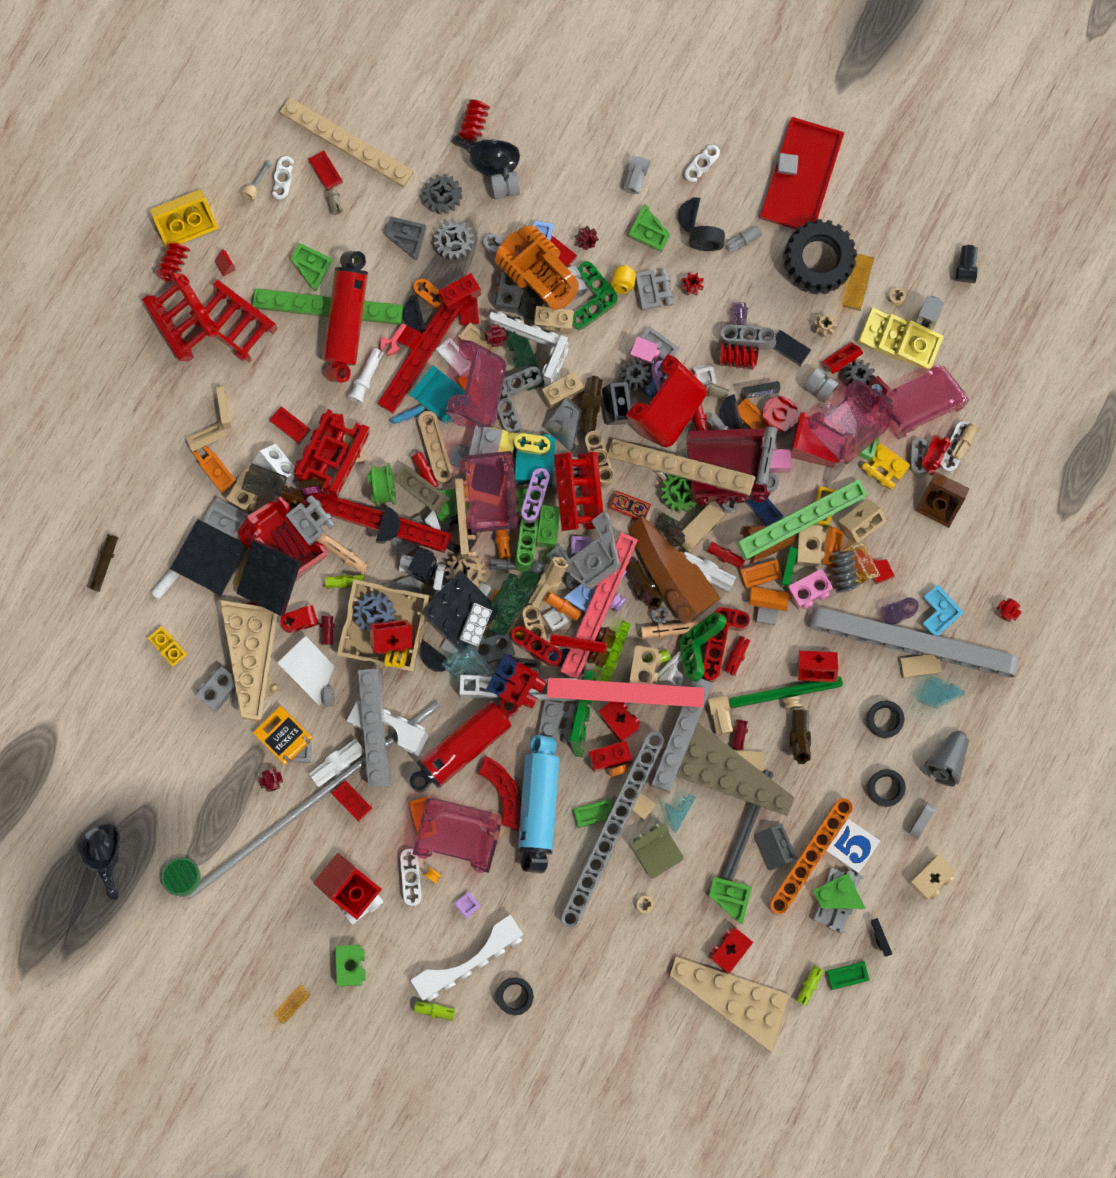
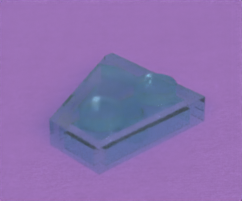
M470 644L442 662V665L454 678H460V675L477 676L478 674L491 676L495 671Z

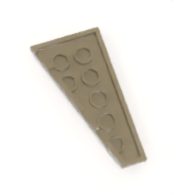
M697 722L677 777L788 816L794 796Z

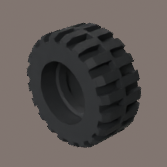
M816 219L813 223L808 221L804 226L800 225L790 236L783 253L784 270H787L788 278L793 279V284L796 287L801 286L803 288L802 291L807 292L809 290L812 291V294L817 295L819 292L827 294L831 290L839 289L853 272L857 256V250L854 249L855 242L853 239L850 240V233L847 230L844 232L841 229L843 226L840 224L835 226L832 224L833 221L827 220L822 222V219ZM820 241L833 248L837 256V262L831 271L818 273L806 266L802 254L804 248L809 243Z

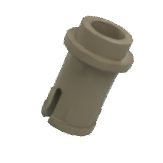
M337 190L328 191L325 197L329 202L332 215H336V212L337 215L343 212L339 200L340 193Z
M707 383L706 385L707 397L712 396L722 400L727 398L729 389L713 385V383Z

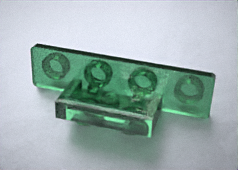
M506 331L508 337L506 343L509 351L514 353L515 357L512 360L515 368H519L520 371L529 367H537L539 369L529 339L517 335L515 331ZM532 372V376L529 378L536 380L538 374ZM523 375L522 377L525 379L526 384H528L527 379L529 378H526L525 375ZM544 380L538 385L528 388L527 391L544 386Z
M526 571L522 573L519 580L515 574L510 573L491 602L497 615L488 628L490 632L503 636L506 635L541 579L540 574Z

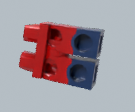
M505 653L486 690L516 704L520 708L522 705L533 708L538 698L529 694V691L533 688L541 693L546 682L538 677V672L515 661L510 655Z

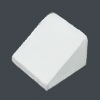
M711 363L693 367L694 375L704 386L707 383L716 384L714 369Z
M432 511L425 519L426 526L441 530L435 511Z
M672 665L659 678L658 683L660 685L681 686L684 676L675 665Z

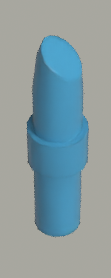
M421 405L411 410L403 411V413L396 415L389 421L396 424L409 420L425 412Z

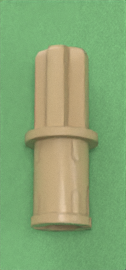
M971 423L967 424L962 436L958 437V443L951 453L953 458L961 460L968 446L972 445L971 441L979 430L977 426Z

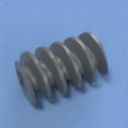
M845 550L831 553L830 555L836 556L835 559L831 560V563H837V566L833 567L832 570L838 571L833 577L839 578V581L834 584L841 587L835 591L842 593L859 587V582L855 581L858 579V575L854 574L857 568L853 566L856 564V560L851 559L855 556V553Z

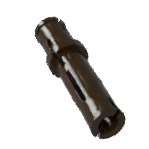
M110 534L106 535L104 546L99 551L100 557L88 587L97 592L101 591L119 539Z

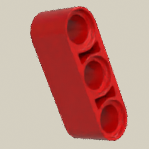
M517 626L512 630V642L517 647L550 667H556L560 664L562 655L557 647L523 626ZM522 632L526 637L524 640L519 641L515 639V634ZM538 642L542 645V648L539 651H534L531 645ZM550 653H556L558 659L550 661L547 656Z

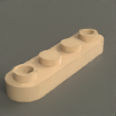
M425 411L419 416V425L434 477L437 482L447 484L453 478V470L439 422L435 413ZM428 419L432 421L429 425L425 424V421ZM446 472L447 476L443 478L440 474Z

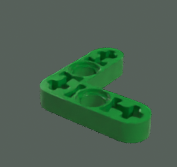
M589 261L582 262L578 270L581 274V279L584 280L587 287L595 295V298L573 314L572 326L577 330L586 328L617 304L618 299L613 288ZM584 267L586 269L590 268L591 279L588 273H582ZM599 280L603 283V287L595 289L592 285L593 282ZM606 296H608V297L613 296V298H612V301H613V302H610V301L605 302V303H604V307H605V308H603L602 303L606 300ZM596 305L600 311L597 314H592L589 308ZM584 311H586L587 316L583 319V324L579 322L576 324V318H583L585 316Z
M717 612L710 614L686 632L679 642L685 676L694 682L699 681L704 674L700 646L720 632L726 624V618Z

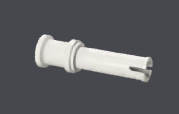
M372 348L359 379L354 381L355 386L351 394L347 396L354 403L363 404L364 402L363 397L366 391L370 389L369 383L383 355V352H380L379 349Z

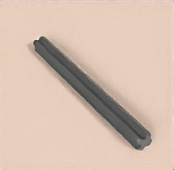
M763 771L766 776L772 779L774 774L771 771ZM754 804L749 806L722 875L725 879L732 880L761 808L760 806Z

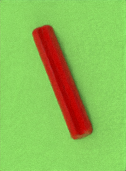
M552 634L550 637V644L554 646L605 653L607 649V643L555 634Z

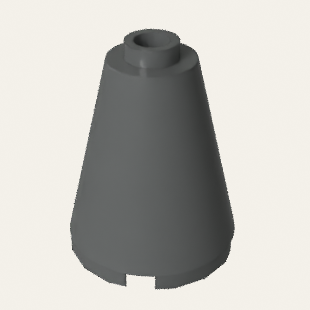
M961 731L951 732L924 763L923 771L928 777L931 775L936 777L935 781L939 784L950 787L958 785L969 743L967 735Z

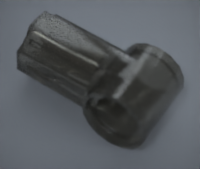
M665 513L660 514L656 518L655 527L662 531L670 545L673 547L682 546L686 540L685 534L680 528V522Z

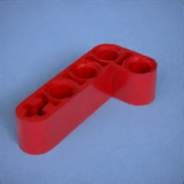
M719 607L715 610L717 613L725 614L727 620L724 628L720 631L723 634V638L716 640L712 637L708 640L703 662V680L711 683L717 680L720 674L728 629L743 631L750 622L749 615L744 611L726 607ZM742 617L745 619L746 623L744 625H738L736 623V618ZM716 650L719 652V657L713 659L710 657L709 652ZM714 664L713 673L715 674L709 677L707 672L710 665Z

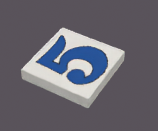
M847 819L826 852L859 874L880 843V840Z

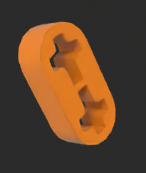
M426 279L415 281L413 286L415 294L431 307L440 308L443 303L441 299L440 302H433V297L430 296L432 294L434 297H438L439 289ZM425 285V289L428 292H425L424 290L419 291L418 286Z

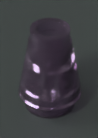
M744 302L732 303L730 312L733 325L746 326L747 304Z

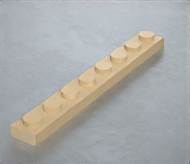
M292 98L288 99L280 111V114L403 188L414 174V171Z
M616 439L612 440L608 452L609 459L750 496L755 481L753 475Z

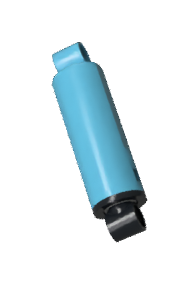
M534 735L530 741V751L532 753L525 755L518 852L524 853L521 858L522 870L540 874L544 873L548 866L546 855L553 854L560 760L558 756L554 755L557 748L555 738Z

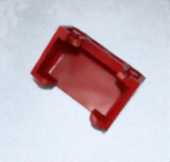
M669 354L666 355L661 364V369L668 375V378L649 406L644 403H636L626 415L641 437L665 448L671 447L677 441L707 395V389L704 384L676 357Z
M278 496L247 516L238 529V536L248 550H250L252 541L258 540L282 552L271 533L288 523L308 555L301 560L296 578L297 581L325 559L329 553L323 544L315 542L309 545L286 516L290 512L288 502L281 496ZM284 531L298 555L301 556L302 553L288 531ZM281 534L277 535L288 554L295 558Z

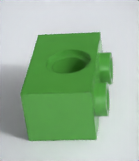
M542 505L537 547L556 548L560 522L559 507Z
M361 945L335 946L337 986L363 985L362 981H366V971L362 969V961H365V950L361 949ZM349 960L356 962V968L353 971L346 969V963Z

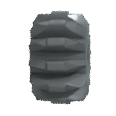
M634 359L632 365L627 361L626 367H621L622 373L619 374V378L623 379L621 383H628V390L631 387H634V392H637V387L644 390V384L648 385L650 383L648 380L651 378V373L648 372L649 366L643 367V361L637 364V361ZM633 373H637V378H633Z
M863 359L860 360L859 364L855 360L852 362V365L848 364L846 366L847 371L843 373V376L847 377L844 383H850L849 389H852L853 386L856 387V392L859 391L860 387L864 390L876 377L873 375L875 369H869L870 362L863 365Z

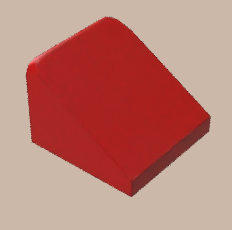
M222 249L215 259V264L221 274L226 276L235 271V267L226 250Z

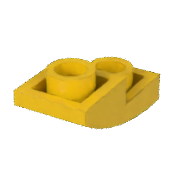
M163 626L147 638L172 667L187 655Z

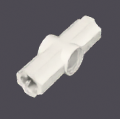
M686 551L684 552L687 556L686 558L700 568L710 584L729 593L736 580L735 576L719 569L715 563L709 560H701Z
M355 738L340 751L337 750L325 759V762L311 771L309 775L320 788L335 775L338 776L347 770L352 762L364 755L365 750Z

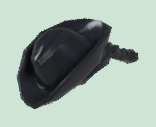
M458 135L454 136L451 140L455 146L466 149L470 153V162L476 170L488 177L497 174L505 176L506 173L513 172L520 160L518 147L507 141L492 139L475 142L463 139Z
M107 824L87 831L80 840L79 851L83 862L91 870H96L99 873L104 885L107 887L108 897L112 900H117L118 891L113 880V871L118 863L120 834L116 825Z

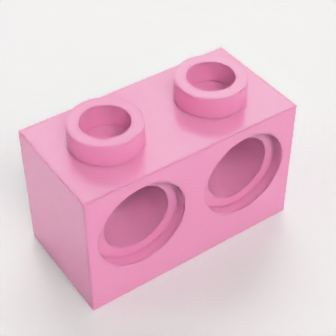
M823 569L808 575L787 588V592L797 609L803 607L804 610L814 605L813 601L817 599L822 601L831 596L830 592L833 590ZM820 582L823 584L824 589L817 590L814 584ZM804 591L807 594V598L800 599L797 593Z

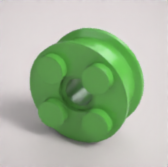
M390 463L382 467L372 465L370 473H368L369 484H372L373 491H371L372 503L376 502L378 507L381 506V503L392 502V504H396L395 482Z

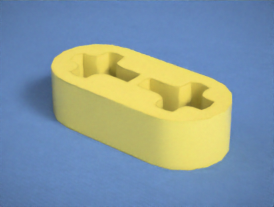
M521 433L514 440L515 447L520 452L545 455L550 450V441L544 436ZM526 439V442L531 443V445L525 444L524 447H521L518 441ZM543 441L544 444L547 446L544 447L543 450H540L539 446L534 445H539Z

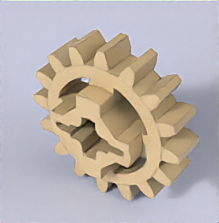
M459 552L458 558L453 555L454 561L447 562L450 568L445 569L446 573L449 574L446 576V579L450 581L458 571H462L465 574L466 567L468 569V578L480 589L479 583H485L483 576H487V572L484 570L487 566L485 563H482L483 559L481 557L462 558L461 552Z

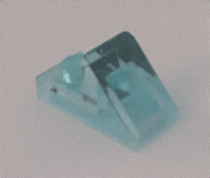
M688 794L687 798L683 796L678 805L681 808L680 810L667 803L665 804L673 832L677 833L696 798L691 794Z

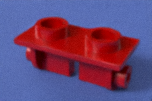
M934 435L921 464L931 475H934L935 471L940 468L945 456L944 453H946L951 445V440L948 437L939 439Z

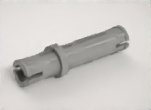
M766 427L764 443H761L762 453L756 484L768 485L773 451L776 450L777 428Z

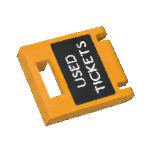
M281 705L253 732L285 766L288 764L287 760L283 758L285 755L292 761L308 745L303 739L304 736L310 741L314 739ZM279 717L281 721L267 734L264 730Z

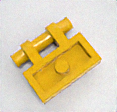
M880 443L871 460L874 464L871 466L865 462L861 468L867 472L868 476H873L880 481V485L893 490L896 484L891 481V478L893 477L899 481L911 465ZM878 467L888 474L886 476L877 471Z

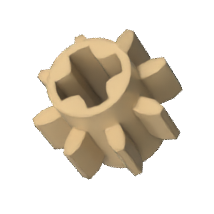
M828 313L823 317L818 315V321H815L813 326L817 327L815 333L823 334V338L826 334L832 336L834 333L832 329L837 328V324H834L835 317L831 318L828 316Z

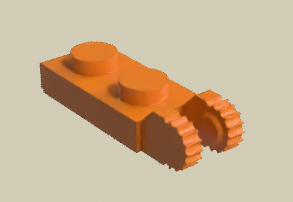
M207 445L202 447L209 455L204 460L198 451H193L192 453L199 461V465L222 494L237 483L218 456Z

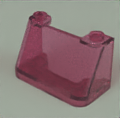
M461 340L459 353L461 357L469 360L471 363L465 395L451 397L446 413L458 426L475 428V425H478V427L491 428L495 424L506 372V362L498 354L473 341Z
M939 364L932 367L930 372L890 390L878 404L896 438L900 440L907 436L906 433L915 431L917 427L948 412L950 414L954 409L956 412L964 409L969 402V398L948 369Z
M858 379L852 384L847 385L844 390V401L826 416L818 412L814 413L809 419L810 429L844 464L850 463L888 429L892 416L894 400Z
M504 451L463 456L460 464L461 471L467 475L471 511L470 518H467V527L471 529V533L519 528L520 521L512 452Z
M428 798L425 801L412 854L422 859L431 857L433 852L471 861V867L476 872L489 873L500 834L502 818L493 812L436 798Z

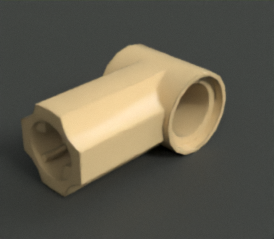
M727 695L707 699L716 735L732 733L733 728L729 715L730 706Z

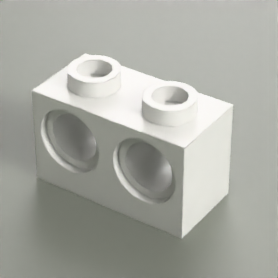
M276 444L259 451L253 460V464L275 489H280L292 483L295 478V466Z

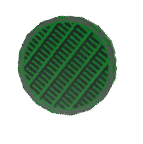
M178 857L165 865L161 881L168 893L185 897L197 889L201 879V872L194 861L186 857Z

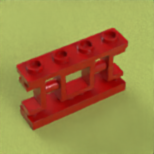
M328 409L326 414L323 413L319 420L320 426L318 430L315 429L310 438L312 441L309 446L306 445L302 453L303 459L301 463L297 462L294 473L296 480L307 481L310 475L324 481L323 491L329 492L331 496L338 498L370 435V427L364 424L361 426L356 422L353 429L350 430L337 424L339 414H334L332 410ZM329 422L330 428L338 431L334 438L324 434ZM344 435L355 438L350 450L349 445L341 441ZM326 443L342 449L336 462L320 456ZM312 455L313 461L321 464L318 471L307 467ZM340 465H342L332 483V477L325 474L327 468L338 471Z

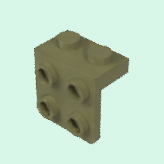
M660 823L649 829L651 832L644 836L642 833L633 839L634 843L631 844L632 849L651 878L662 874L684 858L669 834L666 824L660 825Z

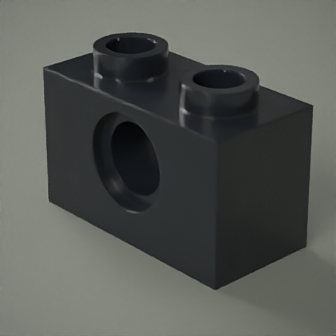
M610 383L603 387L602 395L607 425H621L629 422L630 420L626 416L631 409L628 383Z
M417 549L408 567L412 578L429 585L438 567L434 553L428 549H423V551Z

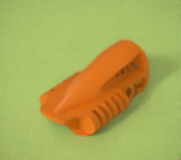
M534 225L524 226L509 235L497 250L495 263L520 288L528 285L553 310H558L568 305L575 298L579 289L576 277L558 259L560 250Z

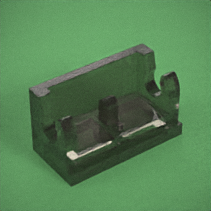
M251 463L248 472L246 471L241 489L277 503L284 492L287 476Z

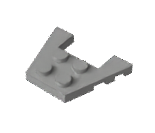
M606 511L592 520L600 537L571 559L561 545H558L546 554L551 560L554 557L565 559L568 564L566 572L589 590L620 568L611 521Z

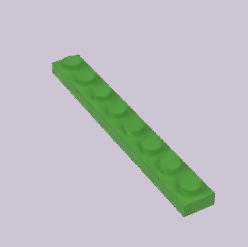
M255 289L253 306L261 310L328 317L331 297ZM365 301L362 321L401 325L404 307L397 304Z
M855 480L736 542V545L743 560L749 559L868 495L861 480Z

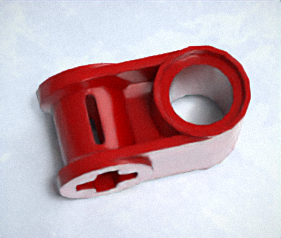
M313 605L304 606L298 610L285 613L280 619L282 629L287 633L312 628L319 624ZM288 619H290L292 622L291 627L287 625Z

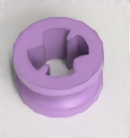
M617 594L609 606L610 609L614 608L616 613L626 601V598H621L620 594Z

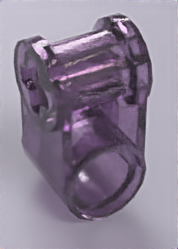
M908 597L898 602L887 604L881 607L880 611L886 624L895 625L914 616L919 608V604L915 598ZM907 604L909 606L913 605V609L911 611L910 609H905Z

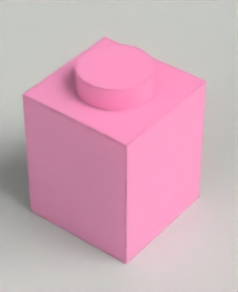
M637 337L630 357L652 365L653 360L657 361L660 350H657L658 344Z
M776 449L773 451L769 473H790L791 449Z

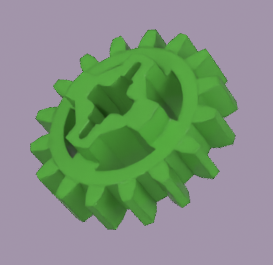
M668 475L667 479L669 482L663 481L662 485L666 488H661L660 491L665 493L661 497L662 500H667L665 506L671 505V511L678 508V513L682 509L688 512L689 507L694 509L696 506L695 503H692V500L684 504L687 498H691V488L686 484V482L690 484V480ZM679 481L676 486L670 487L673 482ZM681 485H682V489H683L684 494H683L682 498L680 499L681 495H680V492H678V491H679V489H680V487H681ZM670 496L674 497L677 502H674Z

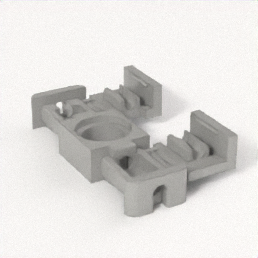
M829 868L824 885L830 882L833 873L832 881L848 873L857 889L859 880L863 879V876L852 871L842 872ZM817 903L812 920L826 924L830 930L846 933L843 929L848 914H852L853 909H836V911L833 909H822L820 917H818L821 907Z

